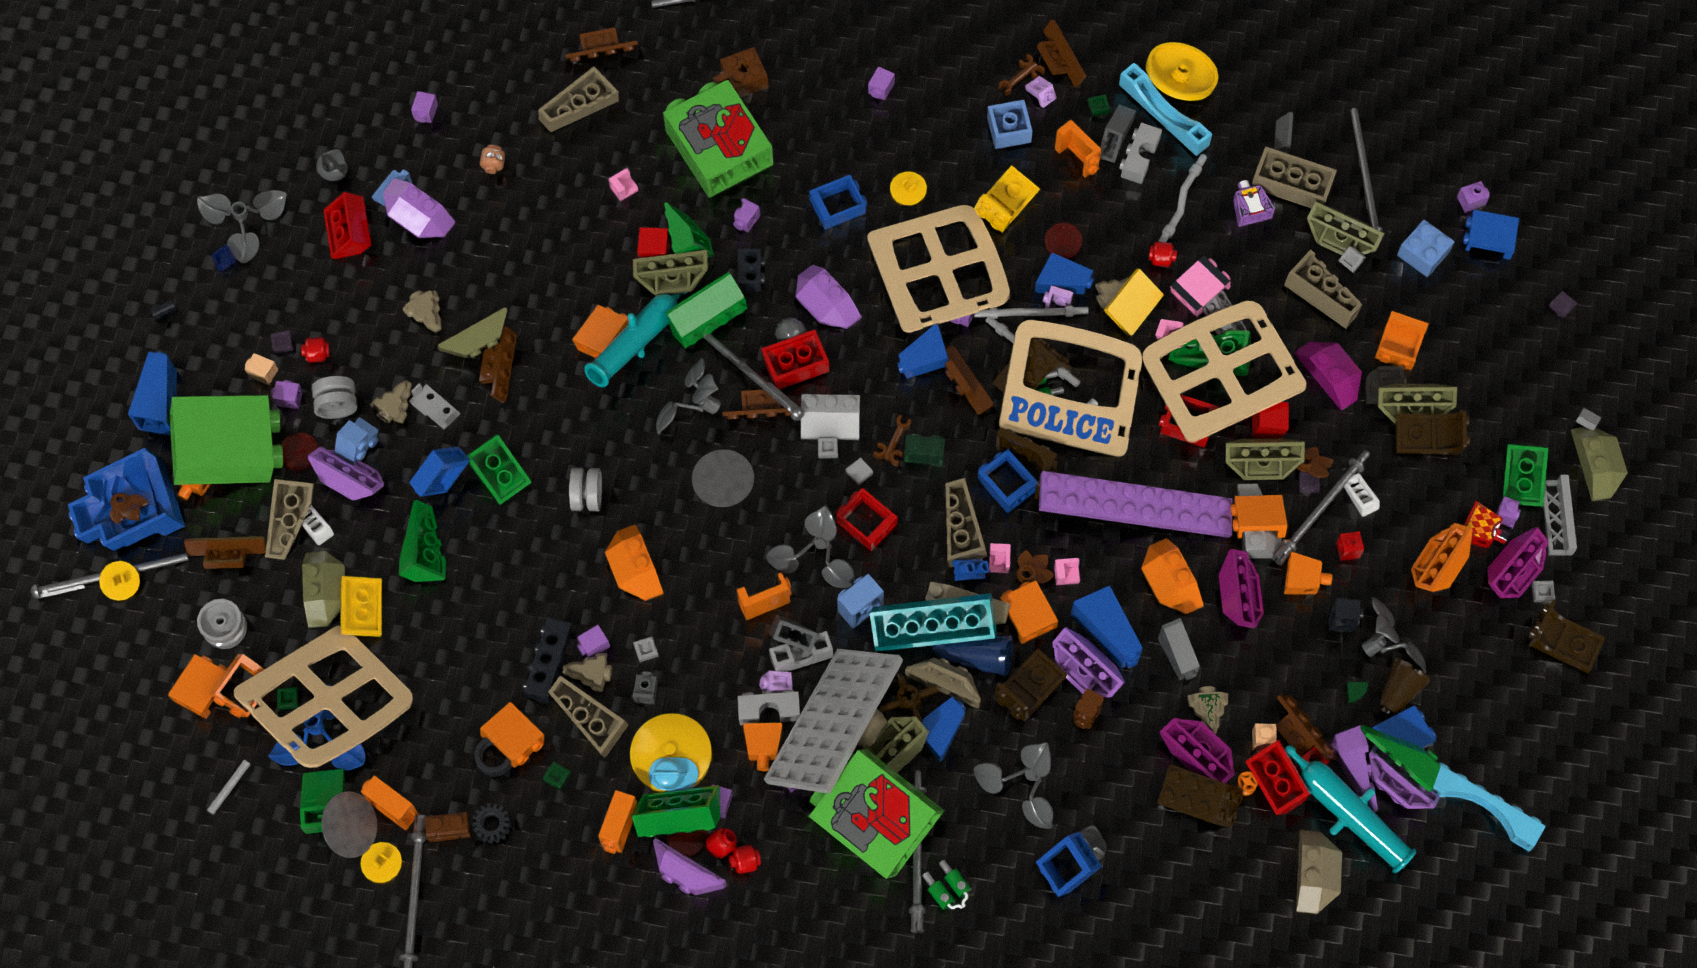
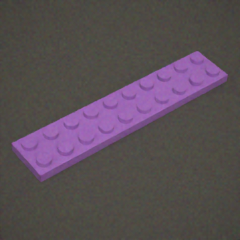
M1046 471L1041 473L1039 511L1228 538L1232 535V516L1230 510L1232 498Z

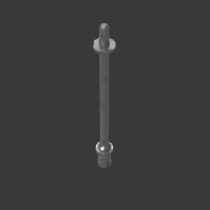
M1364 450L1357 459L1351 458L1348 461L1350 468L1290 539L1283 540L1282 546L1272 556L1273 560L1277 558L1275 561L1277 564L1282 565L1290 553L1296 551V543L1356 471H1364L1363 463L1369 457V451Z
M917 769L913 772V786L922 793H926V788L921 787V771ZM921 843L913 853V905L909 908L911 932L917 933V930L919 933L924 932L923 914H925V908L921 904Z
M426 815L414 816V833L411 834V839H413L415 845L405 954L399 957V960L404 961V968H412V962L418 960V956L413 955L422 849L423 843L427 840L425 817L428 816Z

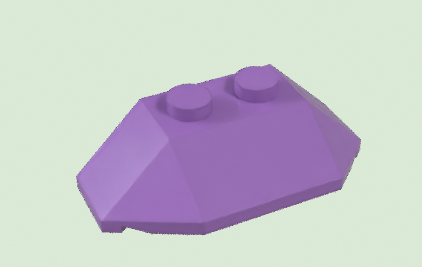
M394 178L383 191L387 216L418 238L445 237L455 224L453 218L440 203L410 182Z
M812 265L798 275L796 298L820 324L848 329L861 319V315L849 294L824 268Z
M319 447L308 455V459L321 483L351 500L371 496L384 486V482L377 470L359 460L352 465L334 453L335 450H326L324 447Z
M1065 627L1052 642L1056 665L1068 674L1066 679L1082 694L1086 689H1090L1103 697H1113L1125 683L1117 666L1087 638Z
M1374 745L1369 753V759L1372 769V781L1376 786L1389 794L1395 803L1402 805L1404 808H1434L1440 796L1432 790L1430 792L1427 791L1409 775L1403 765L1399 767L1388 755V752L1384 753Z
M657 838L653 840L663 880L670 884L675 882L680 885L679 889L686 894L691 892L694 895H699L725 888L726 881Z

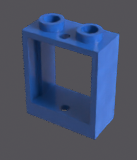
M851 175L809 191L810 202L825 230L866 213L867 200L864 195H860L859 185L856 180L853 181ZM848 189L856 206L830 216L822 199Z
M459 446L433 450L409 483L420 497L447 493L470 459Z
M1006 450L1004 453H998L991 463H985L978 470V481L1007 513L1035 493L1038 482L1009 450ZM1006 461L1027 482L1008 497L988 476Z
M1080 832L1066 836L1036 861L1040 872L1046 877L1051 885V889L1058 897L1073 891L1102 867ZM1066 847H1068L1083 870L1067 884L1051 861L1053 857Z

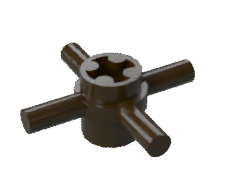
M902 673L896 674L895 677L900 687L897 699L880 705L881 712L884 713L900 707L903 713L912 715V717L916 716L923 723L919 713L921 698L939 692L937 685L935 684L918 691L914 686L907 685Z

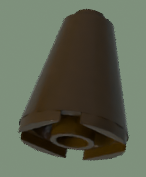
M1399 658L1395 659L1378 704L1381 707L1380 711L1387 716H1391V714L1397 715L1431 680L1421 670L1417 671L1412 667L1413 665Z

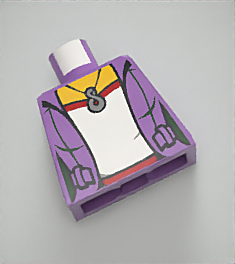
M1248 180L1238 183L1239 191L1235 192L1233 199L1238 226L1241 227L1271 219L1275 208L1263 188L1259 185L1250 187Z

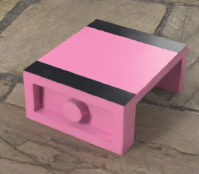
M1205 256L1200 258L1171 285V293L1197 318L1203 313V307L1224 288L1228 290L1231 287L1229 275L1224 271L1220 272L1216 268L1217 264Z

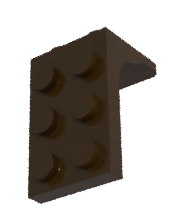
M1031 338L1024 372L1023 384L1034 390L1055 369L1064 367L1070 370L1072 368L1068 364L1070 360L1063 354H1059L1056 351L1057 348L1050 342H1046L1043 338ZM1010 362L992 382L1003 393L1005 392Z
M1466 410L1444 415L1396 414V454L1459 455L1470 443V436L1467 434L1469 415H1466Z
M1000 428L997 433V450L1003 453L1009 450L1018 460L1034 467L1040 474V478L1042 471L1057 473L1056 468L1059 463L1056 461L1057 454L1052 452L1050 448L1044 445L1039 446L1030 438L1020 437L1011 429ZM1040 479L1035 490L1034 498L1037 500L1040 498Z
M1552 599L1549 604L1545 603L1536 618L1537 622L1528 635L1531 638L1529 646L1589 674L1605 637L1562 617L1555 611L1554 605L1556 601Z
M1037 649L1005 683L1001 684L998 682L996 684L995 700L1001 706L1008 707L1014 718L1025 722L1068 677V674Z
M1170 764L1157 803L1210 823L1230 828L1236 821V812L1243 800L1242 788Z

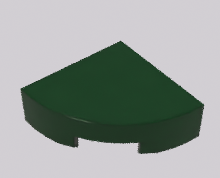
M1368 682L1347 683L1348 703H1354L1364 696L1368 688Z

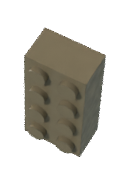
M1265 147L1251 187L1259 185L1267 194L1312 208L1315 201L1325 205L1337 170Z

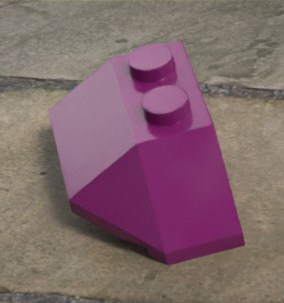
M1309 342L1294 352L1341 411L1357 401L1362 371L1338 343Z
M1538 527L1511 540L1488 567V584L1499 598L1521 597L1543 570L1546 547H1548L1549 541Z
M1231 549L1219 573L1223 613L1239 626L1255 628L1264 614L1259 575L1253 563L1249 560L1247 552Z
M1173 718L1160 731L1171 754L1189 771L1223 783H1227L1234 776L1232 750L1201 721Z

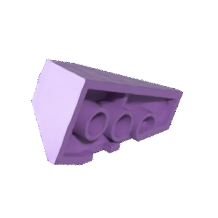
M1361 726L1336 734L1330 743L1338 757L1336 759L1358 796H1362L1369 788L1375 790L1373 782H1369L1372 769L1371 764L1366 762V752H1369L1366 736L1360 729ZM1375 794L1367 803L1376 813L1378 807Z

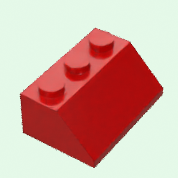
M344 192L323 210L332 259L361 254L371 246L363 196Z
M816 330L761 348L769 376L777 389H782L829 372V361Z
M1279 740L1245 761L1276 815L1288 813L1302 804L1311 794Z

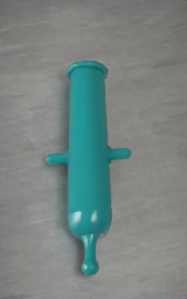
M688 292L676 293L671 296L669 294H659L636 317L633 313H629L627 316L628 325L592 363H587L584 366L587 378L598 387H606L609 384V379L636 354L638 357L643 358L645 356V345L669 324L666 312L678 305L677 300Z
M1289 745L1284 748L1289 758L1294 760L1302 771L1300 776L1309 792L1337 817L1338 821L1330 829L1332 835H1336L1344 826L1348 827L1393 867V873L1399 872L1415 856L1416 849H1410L1368 806L1367 802L1375 795L1373 788H1369L1362 796H1358L1325 763L1321 761L1310 763L1300 757L1293 746Z

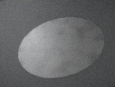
M716 450L706 454L697 462L692 474V484L696 494L707 504L716 507H728L741 502L748 496L754 483V472L751 464L743 455L732 450Z
M348 791L335 795L328 802L322 816V831L329 847L338 855L346 858L361 856L370 849L376 838L377 818L372 805L365 797Z

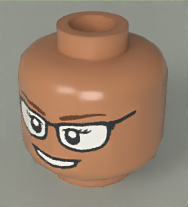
M488 145L482 149L480 166L489 174L501 171L504 166L505 152L497 145Z

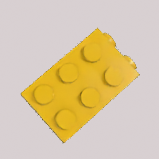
M1011 165L987 194H982L974 210L978 216L989 221L994 229L1000 230L1003 233L1039 192L1040 188Z

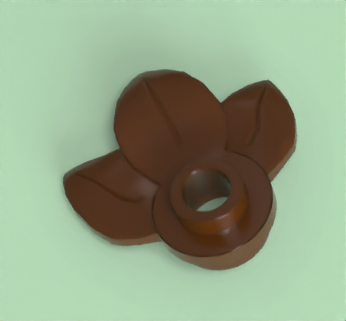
M1317 447L1308 448L1305 450L1304 462L1297 469L1302 472H1308L1314 477L1324 478L1329 476L1327 469L1333 464V459L1320 456Z
M117 493L110 500L112 507L110 517L116 524H119L124 518L139 521L140 508L147 506L148 501L138 494L127 495L125 493Z
M1027 550L1020 554L1018 558L1019 569L1017 570V579L1021 583L1037 581V583L1043 584L1053 578L1054 573L1046 569L1048 555L1043 554L1032 557ZM1028 573L1030 577L1025 578L1023 574Z

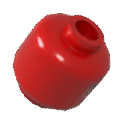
M1157 241L1154 243V246H1150L1149 260H1152L1153 265L1169 267L1172 261H1176L1177 250H1173L1172 243Z
M322 337L307 338L305 345H301V355L306 357L307 362H324L326 357H329V343L325 342V339Z
M719 828L711 833L706 839L708 853L720 859L730 854L736 847L737 840L733 831Z
M752 845L735 847L733 854L729 856L730 867H735L736 872L739 874L756 871L757 866L760 865L758 849H755Z

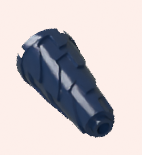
M996 635L994 639L933 645L932 653L936 655V658H943L948 662L961 664L964 667L1007 676L1011 667L1009 659L1012 656L1013 649L1012 637L1010 635Z

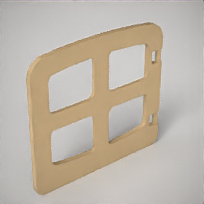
M960 205L871 231L867 236L886 290L904 332L923 329V327L951 321L978 313L984 309L995 308L1005 304L1009 299L1010 289L997 250L981 217L977 215L971 206ZM963 221L978 247L960 254L947 256L935 228ZM921 233L931 256V261L901 270L894 253L893 241ZM983 261L991 281L992 292L967 300L963 299L953 270ZM936 275L941 281L949 304L934 310L921 312L914 303L906 284ZM987 300L988 304L985 305H977V303L981 301ZM927 317H931L932 319L924 323H921L920 320Z
M1254 301L1241 302L1190 323L1149 345L1143 352L1144 365L1188 442L1201 440L1289 399L1306 389V380L1295 365L1294 360L1274 326L1269 321L1265 311ZM1245 318L1250 319L1262 339L1230 355H1223L1210 332ZM1264 320L1267 327L1261 329L1258 321ZM1196 339L1209 360L1208 365L1181 378L1171 380L1160 359L1178 347ZM1270 353L1282 372V376L1250 395L1245 394L1233 370L1257 357ZM1291 366L1295 373L1288 375L1285 368ZM1212 378H1218L1232 402L1211 412L1196 417L1192 416L1180 394Z
M340 626L332 628L234 689L235 698L252 713V716L292 754L298 763L309 768L319 767L367 740L411 707L413 701L411 691L354 635L340 634ZM340 650L348 652L363 667L334 686L325 685L308 668L310 665ZM295 676L313 693L314 698L286 716L278 717L262 701V698L274 688ZM375 679L393 699L368 719L360 720L342 702V698L368 681ZM255 701L260 707L254 709L249 703ZM329 710L348 731L315 749L307 747L292 729L320 711ZM295 742L300 748L295 751L289 744Z

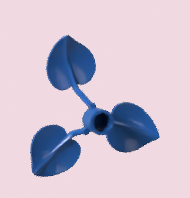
M322 710L304 721L306 728L303 730V742L307 744L308 733L312 735L322 733L329 742L333 740L324 730L323 724L324 718L327 720L336 718L329 710ZM279 742L276 743L268 755L271 760L281 765L291 766L298 764L292 754ZM295 742L289 744L295 751L300 748ZM359 744L332 759L334 767L348 771L362 766L366 758L362 745Z

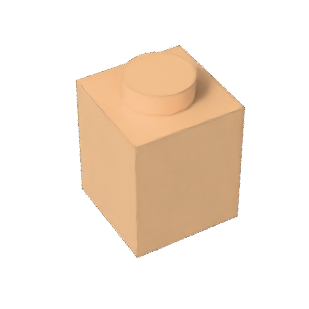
M255 353L245 364V371L250 378L270 385L278 371L274 361Z
M1276 724L1254 725L1252 730L1253 750H1263L1277 741Z

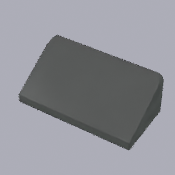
M1293 112L1287 113L1276 121L1275 150L1289 153L1292 138Z

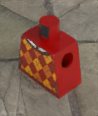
M1477 501L1464 523V526L1471 527L1473 530L1471 544L1484 548H1489L1493 540L1505 544L1509 533L1499 529L1503 521L1502 517Z

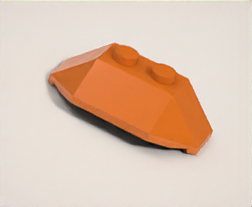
M1454 523L1450 528L1430 538L1411 568L1416 587L1432 592L1450 588L1469 558L1473 532L1471 527Z
M636 524L617 531L606 549L605 555L618 587L644 601L664 594Z
M1167 538L1150 545L1141 570L1159 603L1180 611L1185 615L1202 608L1204 605L1197 581L1179 548Z

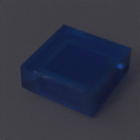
M226 244L211 255L217 269L220 271L225 270L236 262L230 247Z

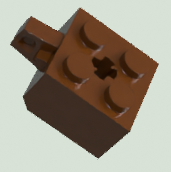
M754 47L720 59L722 72H720V75L713 77V82L717 84L729 80L740 98L769 88L768 76Z

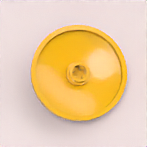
M1177 42L1160 44L1150 52L1146 61V72L1151 82L1165 94L1180 100L1195 101L1204 99L1213 92L1218 82V71L1212 60L1199 49L1187 44Z
M671 713L656 716L644 723L632 740L630 748L632 768L637 778L646 787L658 793L667 792L657 789L649 779L651 765L660 758H687L694 762L698 769V778L694 786L691 787L693 788L704 778L711 764L712 749L709 737L699 723L685 715Z

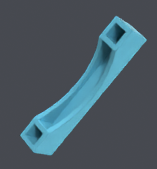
M1133 63L1121 73L1119 85L1191 152L1197 156L1210 145L1212 133L1200 122L1184 116L1172 107L1158 92L1148 75L1139 66Z
M1439 763L1441 768L1432 791L1440 797L1463 798L1483 806L1501 822L1512 842L1529 852L1534 848L1545 828V825L1541 824L1542 822L1538 818L1529 817L1519 807L1505 803L1502 797L1488 793L1483 786L1469 782L1464 775L1456 774L1450 771L1447 765Z

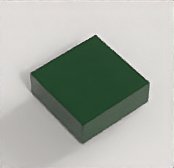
M1106 94L1088 98L1087 102L1092 117L1110 113L1111 109Z
M298 687L277 689V708L279 710L299 708Z
M553 761L542 779L561 790L571 771Z

